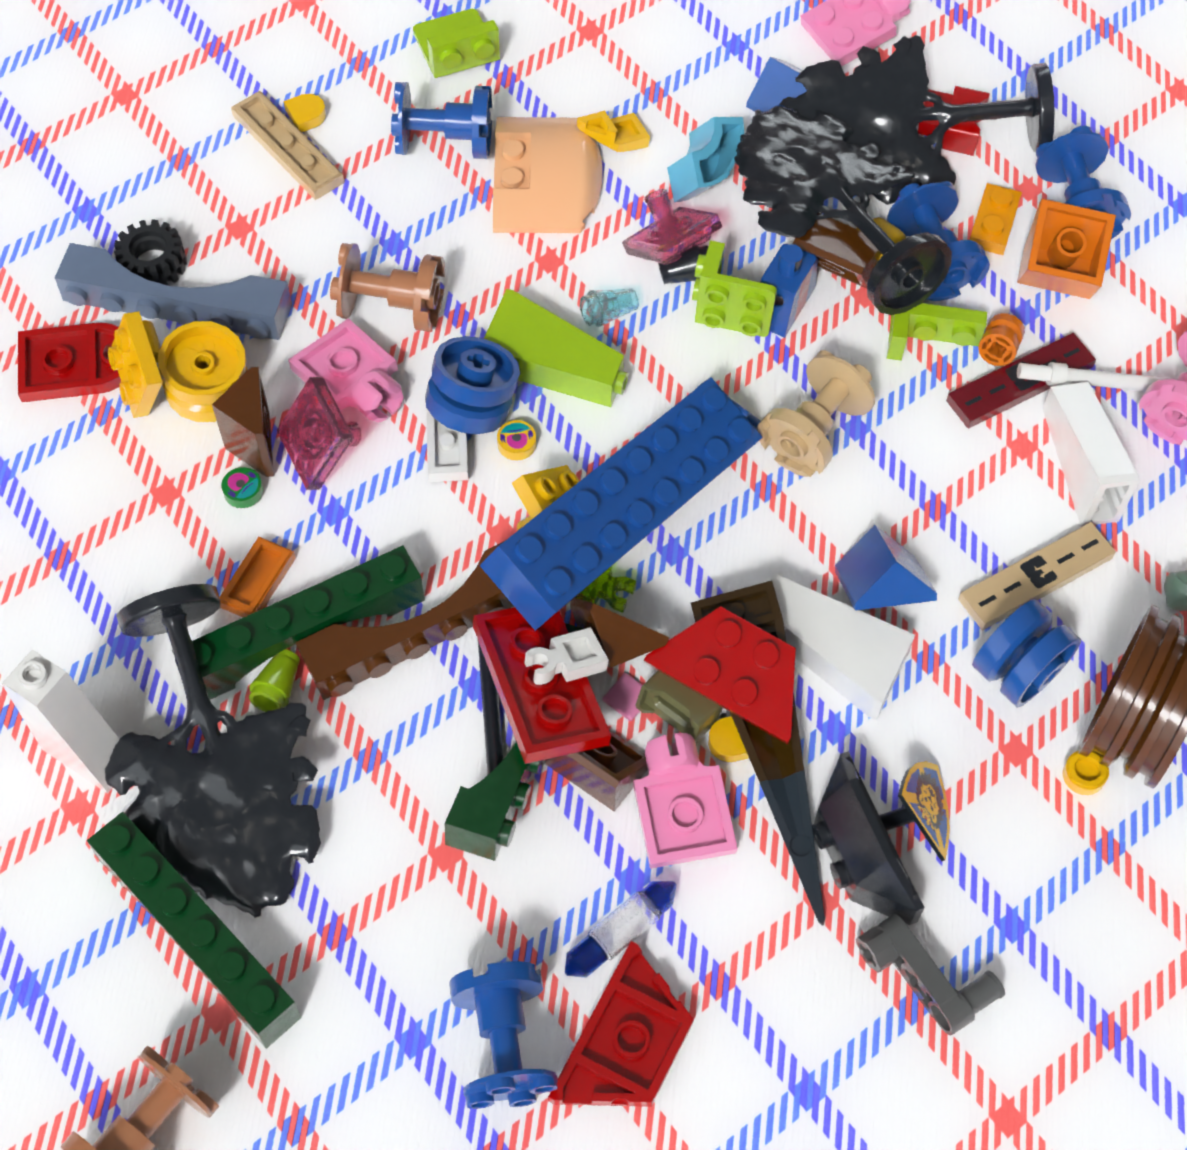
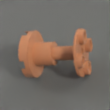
M342 243L340 245L338 263L341 266L339 277H333L330 286V299L337 300V316L342 319L350 317L355 306L357 294L387 298L389 307L413 310L415 330L433 331L432 327H436L444 294V289L440 288V280L438 279V276L445 277V262L442 256L426 254L421 261L418 272L393 269L389 276L361 271V255L357 243Z
M147 1045L137 1057L160 1079L155 1088L127 1120L118 1115L93 1145L73 1131L60 1147L63 1150H152L155 1145L149 1138L182 1099L207 1118H210L220 1106L199 1088L193 1094L192 1092L195 1090L191 1085L193 1080L172 1062L169 1064L160 1054Z

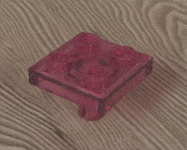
M658 189L644 197L654 222L623 240L622 244L627 255L661 264H670L680 259L682 252L691 246L702 245L709 241L712 237L711 234L723 226L717 213L680 206L673 209L667 189Z
M309 377L277 429L280 440L283 442L306 490H320L348 446H357L361 440V429L357 427L358 423L355 421H345L323 377Z

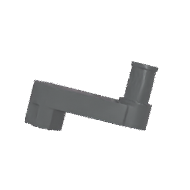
M893 914L856 938L860 954L868 966L879 973L894 964L931 1017L950 1036L973 1022L976 1013L995 1000L1001 999L1006 994L999 978L989 970L961 990L954 989L908 925L898 915Z

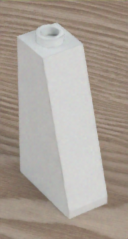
M1065 382L1050 387L1042 410L1080 526L1082 527L1090 522L1094 525L1119 522L1140 481L1138 472L1089 382L1076 384Z
M776 574L773 586L784 621L787 643L796 648L795 658L869 718L877 721L910 652L915 634L860 610L855 611L853 607Z
M32 649L1 684L41 749L108 794L112 787L107 785L104 769L110 760L115 745L119 741V737L68 672Z

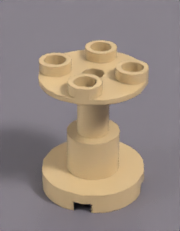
M826 350L818 352L806 368L808 381L817 393V397L812 402H802L795 411L787 408H774L766 414L757 426V431L763 437L759 440L763 448L766 450L770 445L777 453L774 460L792 473L804 477H811L815 471H818V474L822 473L832 460L833 450L826 435L833 427L831 416L836 409L848 415L858 416L865 415L875 405V394L869 384L872 380L870 372L862 365H851Z

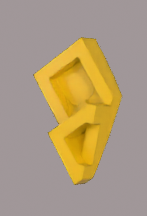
M604 110L577 118L576 126L579 130L616 152L638 150L649 146L650 135L635 113L610 119Z

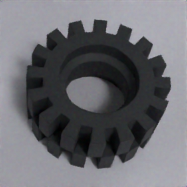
M152 219L151 225H146V221L141 220L139 221L140 227L135 228L131 224L127 226L128 234L123 231L119 233L120 241L115 240L114 243L115 258L118 263L130 272L149 281L168 285L167 281L169 279L176 283L179 280L177 273L184 274V265H187V258L178 231L175 228L171 229L169 223L163 222L160 227L158 220ZM150 250L164 251L162 255L153 260L144 261L137 259L141 254Z

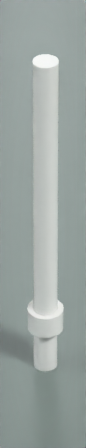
M1050 362L1048 366L1019 363L1017 367V378L1046 381V384L1050 386H1057L1065 382L1073 384L1089 382L1091 386L1146 391L1155 381L1173 379L1068 368V365L1065 363Z

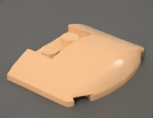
M496 118L493 233H581L585 229V223L582 221L590 212L595 213L600 199L603 171L597 141L578 129L576 126L577 118Z

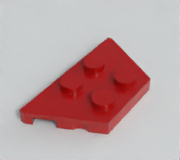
M720 606L668 640L665 646L653 650L645 656L643 660L645 664L773 737L789 744L792 734L795 647Z
M633 941L629 943L558 1077V1088L550 1092L548 1102L554 1105L652 1107L693 1026L694 1018L682 1002L675 999L670 992L669 985L660 973L654 971L642 955V949L637 943Z

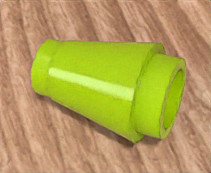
M287 649L273 656L250 684V702L264 712L286 707L289 704L300 658L294 652Z

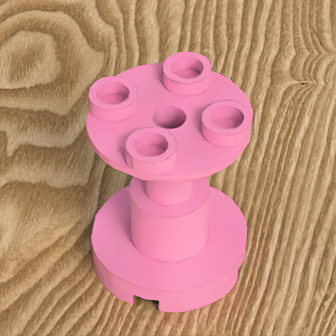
M1187 330L1178 340L1179 356L1186 367ZM1187 372L1179 375L1177 380L1155 381L1147 388L1139 402V410L1143 408L1146 413L1143 421L1147 427L1160 438L1176 445H1181L1183 440L1187 441Z

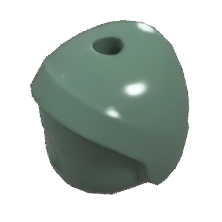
M1187 570L1171 571L1166 576L1164 582L1166 605L1172 610L1187 611Z

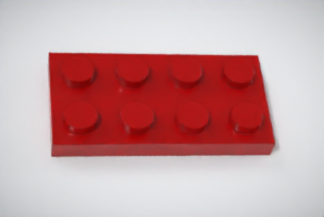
M515 607L474 615L473 629L525 764L609 746L611 733L587 676L566 682L563 674L558 673L554 675L550 682L537 685L533 681L534 672L536 669L543 668L544 666L535 664L526 667L524 664L525 655L528 650L535 647H543L549 650L551 638L568 634L560 611L536 631Z

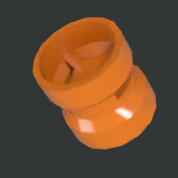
M1009 313L994 315L989 320L978 346L982 359L994 366L1010 364L1015 359L1025 334V327L1022 321Z

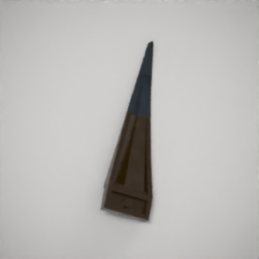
M772 580L690 602L695 623L721 606L787 643L784 621ZM793 696L792 734L789 744L782 742L730 712L817 921L823 926L825 915L795 697Z

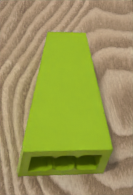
M506 289L484 339L498 343L511 352L519 364L520 376L518 381L611 408L616 395H623L628 382L629 373L624 371V355L514 290Z

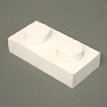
M426 408L429 482L468 480L467 433L447 428L434 419Z

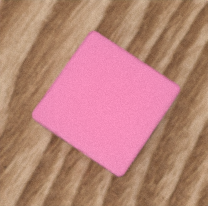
M624 673L603 696L602 701L629 721H633L640 713L635 705L643 685L627 673Z

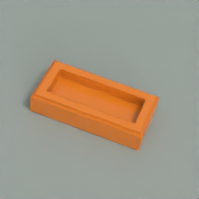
M258 536L220 595V608L242 618L265 608L295 561L294 551Z

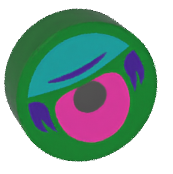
M235 468L224 476L221 483L225 500L236 508L251 507L263 495L261 478L251 468Z

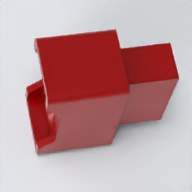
M956 85L953 95L928 89V92L935 93L941 97L943 102L952 105L987 103L990 93ZM925 101L924 107H934V103ZM939 120L920 122L917 130L918 134L925 136L932 134L933 130L939 125ZM982 120L962 122L950 127L944 134L941 149L974 156L981 131L976 123Z

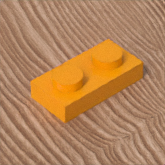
M987 183L969 240L982 245L984 251L1004 255L1022 192Z

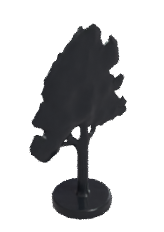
M914 35L911 38L903 36L897 43L893 44L896 50L883 62H881L879 52L863 46L857 52L861 65L856 67L853 74L849 76L845 75L840 62L833 59L807 66L798 77H795V81L802 83L807 91L797 98L787 97L779 104L798 110L801 116L811 120L816 116V110L834 114L853 130V133L843 140L844 142L861 147L868 141L879 143L880 156L873 158L874 160L890 165L895 161L898 164L908 166L907 170L915 173V177L911 181L902 182L893 188L882 191L878 195L871 194L877 200L887 205L895 203L901 189L909 184L916 183L922 186L949 181L953 186L955 185L956 173L950 168L945 157L941 156V148L945 132L956 124L968 121L1026 116L1027 134L1033 152H1036V149L1041 144L1053 141L1054 92L1050 69L1046 63L1033 64L1029 67L1026 78L1025 99L952 105L943 102L941 97L935 93L928 92L929 78L927 77L926 62L923 54L925 44L918 35ZM923 102H933L934 107H924ZM939 120V125L933 130L932 134L926 137L918 134L916 129L918 123Z
M783 105L774 106L764 112L759 109L755 110L752 123L747 127L746 133L740 136V142L737 144L736 149L737 155L734 157V160L739 166L738 171L740 175L747 178L744 181L746 188L743 200L751 205H764L773 208L772 211L761 210L758 212V224L767 232L785 237L800 238L806 235V232L814 226L815 220L828 218L847 220L861 230L883 255L872 269L867 281V297L880 313L888 315L904 313L920 305L930 297L944 281L951 266L952 252L940 236L928 232L911 235L895 244L869 216L866 210L870 205L869 195H878L882 191L893 188L902 182H909L915 177V173L907 170L908 166L898 164L895 161L890 165L874 160L873 158L880 156L879 143L868 141L861 147L844 142L843 140L851 135L853 130L834 114L816 110V116L811 120L801 116L798 110ZM857 195L860 198V202L855 201L853 197ZM834 197L847 210L827 207L824 205V201Z
M190 584L155 592L123 607L116 617L123 635L147 637L168 633L175 663L186 694V718L182 725L160 739L151 735H138L134 732L123 735L115 745L110 760L104 769L107 785L114 788L120 796L126 795L132 786H138L139 794L125 811L126 816L149 841L155 842L156 849L195 892H200V895L205 899L213 897L223 904L236 906L239 910L249 912L256 918L261 916V909L265 906H280L286 903L294 887V879L290 874L292 856L304 858L308 864L314 863L313 859L321 844L317 810L312 805H291L290 799L291 795L297 790L298 781H313L318 772V769L304 756L291 758L292 750L298 737H307V729L311 722L306 717L307 706L303 703L290 702L285 708L248 715L241 721H236L227 711L217 710L208 696L194 645L188 631V626L208 618L221 607L217 587L210 584ZM222 721L226 726V733L219 731L218 722ZM196 725H200L205 738V748L200 753H191L186 749L187 738H189L193 728ZM174 740V745L168 744L170 741Z

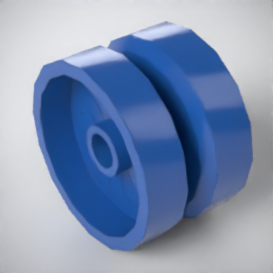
M463 336L451 338L440 344L434 355L431 368L432 376L428 381L425 393L426 408L438 422L447 428L461 433L484 434L494 432L505 424L513 401L512 396L520 376L517 360L511 352L498 343L484 338Z
M1037 599L1028 601L1012 613L987 639L972 663L973 668L988 682L1003 678L1000 692L1016 708L1025 705L1039 694L1067 665L1081 644V638L1065 624L1049 630L1052 624V613Z

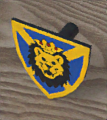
M928 761L918 762L911 765L905 771L901 781L898 797L902 802V807L879 816L887 831L915 822L942 862L946 860L950 834L949 810L945 789L938 765Z

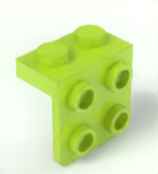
M476 9L463 10L413 26V35L434 78L500 60L499 29L494 20L483 22Z
M710 240L706 255L699 254L694 277H698L695 280L692 300L697 301L695 323L705 324L711 328L738 331L747 336H768L777 294L776 287L721 274L725 243Z

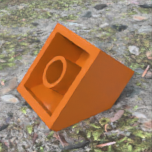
M1041 199L1024 246L1017 283L1090 299L1102 287L1116 215Z

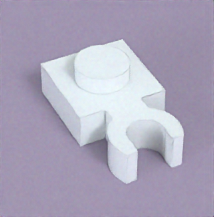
M591 627L551 638L549 650L543 647H535L528 650L525 655L524 664L526 667L535 664L544 666L535 670L533 678L535 684L542 685L550 682L554 675L562 673L566 682L606 671L609 660Z

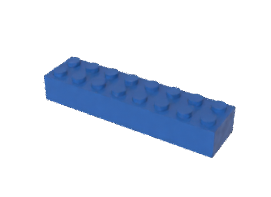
M710 377L500 544L479 566L536 631L763 437L713 378Z

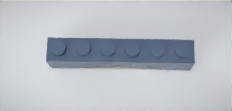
M69 243L54 277L63 301L76 306L88 305L104 308L110 312L121 311L131 313L139 311L140 315L147 319L159 318L175 321L182 325L194 321H212L228 327L232 332L247 334L257 339L269 338L280 340L292 307L287 281L249 275L233 282L210 287L187 288L168 286L149 281L130 272L118 263L106 249Z

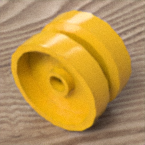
M194 321L177 327L165 337L158 352V367L163 382V391L170 407L180 416L195 422H216L212 404L248 370L245 349L239 337L228 327L212 321Z

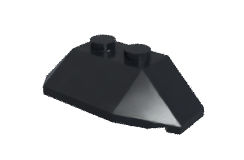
M849 751L844 752L839 756L812 825L814 839L821 850L826 848L832 861L830 870L833 880L839 889L845 888L850 901L888 917L893 914L898 915L907 925L915 924L919 921L925 907L870 798Z

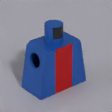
M783 244L760 280V283L776 287V296L783 298L784 303L782 305L774 304L770 332L784 338L816 287L818 258L813 254L803 251L797 245Z

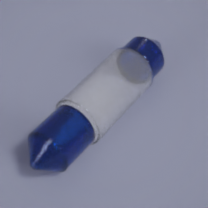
M652 881L643 890L634 893L588 931V935L566 953L564 973L567 976L587 978L607 960H612L628 947L631 941L634 942L659 921L663 913L673 906L677 884L674 881Z

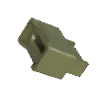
M659 671L641 687L635 705L642 713H655L681 733L692 735L695 743L711 729L712 725L718 720L723 708Z

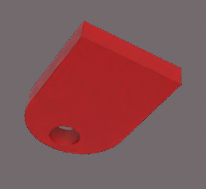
M98 322L18 331V396L21 402L101 394L119 388L121 379L118 370L114 371L107 359L108 349L112 347L115 339V330H118L119 327L110 323Z

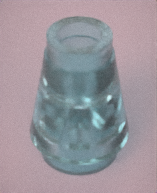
M633 288L590 290L587 295L582 296L580 299V311L583 320L587 325H595L597 327H601L631 311L637 310L639 306L638 296Z

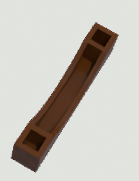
M502 543L485 550L477 567L465 583L448 599L424 614L400 623L379 627H350L333 624L296 642L302 660L322 699L326 700L330 697L345 695L353 689L354 685L370 677H381L388 673L392 666L407 659H417L425 655L431 647L445 640L452 641L460 638L469 628L473 627L474 615L514 607L479 566Z

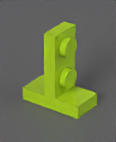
M921 303L907 312L891 315L886 359L902 361L907 337L923 341L934 340L955 343L960 346H979L987 324V312Z

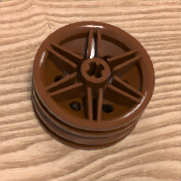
M1151 604L1112 676L1082 741L1079 754L1088 757L1093 750L1101 754L1099 763L1106 767L1114 763L1119 756L1123 757V775L1133 779L1139 772L1145 775L1144 785L1154 789L1166 773L1187 735V633L1185 636L1180 634L1181 617L1171 614L1166 621L1158 617L1160 608Z

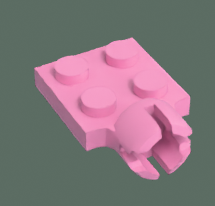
M826 0L800 15L801 25L831 60L839 61L842 67L858 58L857 52L863 46L873 49L896 36L897 26L894 23L910 13L909 4L911 1Z
M349 318L288 359L290 369L337 413L344 408L354 407L369 420L383 422L388 417L377 407L381 405L390 414L394 415L403 402L404 397L401 385L391 377L393 373L398 371L396 360Z
M674 733L675 743L671 744L673 756H670L666 735L647 742L645 757L649 774L642 779L633 781L650 869L735 854L738 850L719 765L704 766L699 761L695 740L692 735L687 733Z

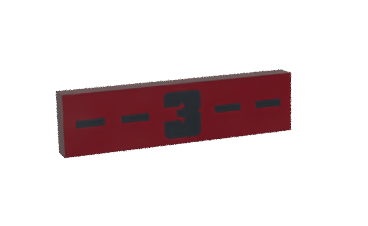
M1073 332L948 393L946 402L969 429L1052 387L1047 385L1046 381L1017 378L1019 363L1048 366L1050 362L1065 363L1068 365V368L1089 370L1094 367L1096 359Z

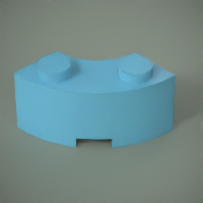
M713 117L689 133L690 146L687 155L667 167L674 203L690 200L730 175L729 172L735 164L734 157L737 155V144L740 142V136L744 134L743 117Z

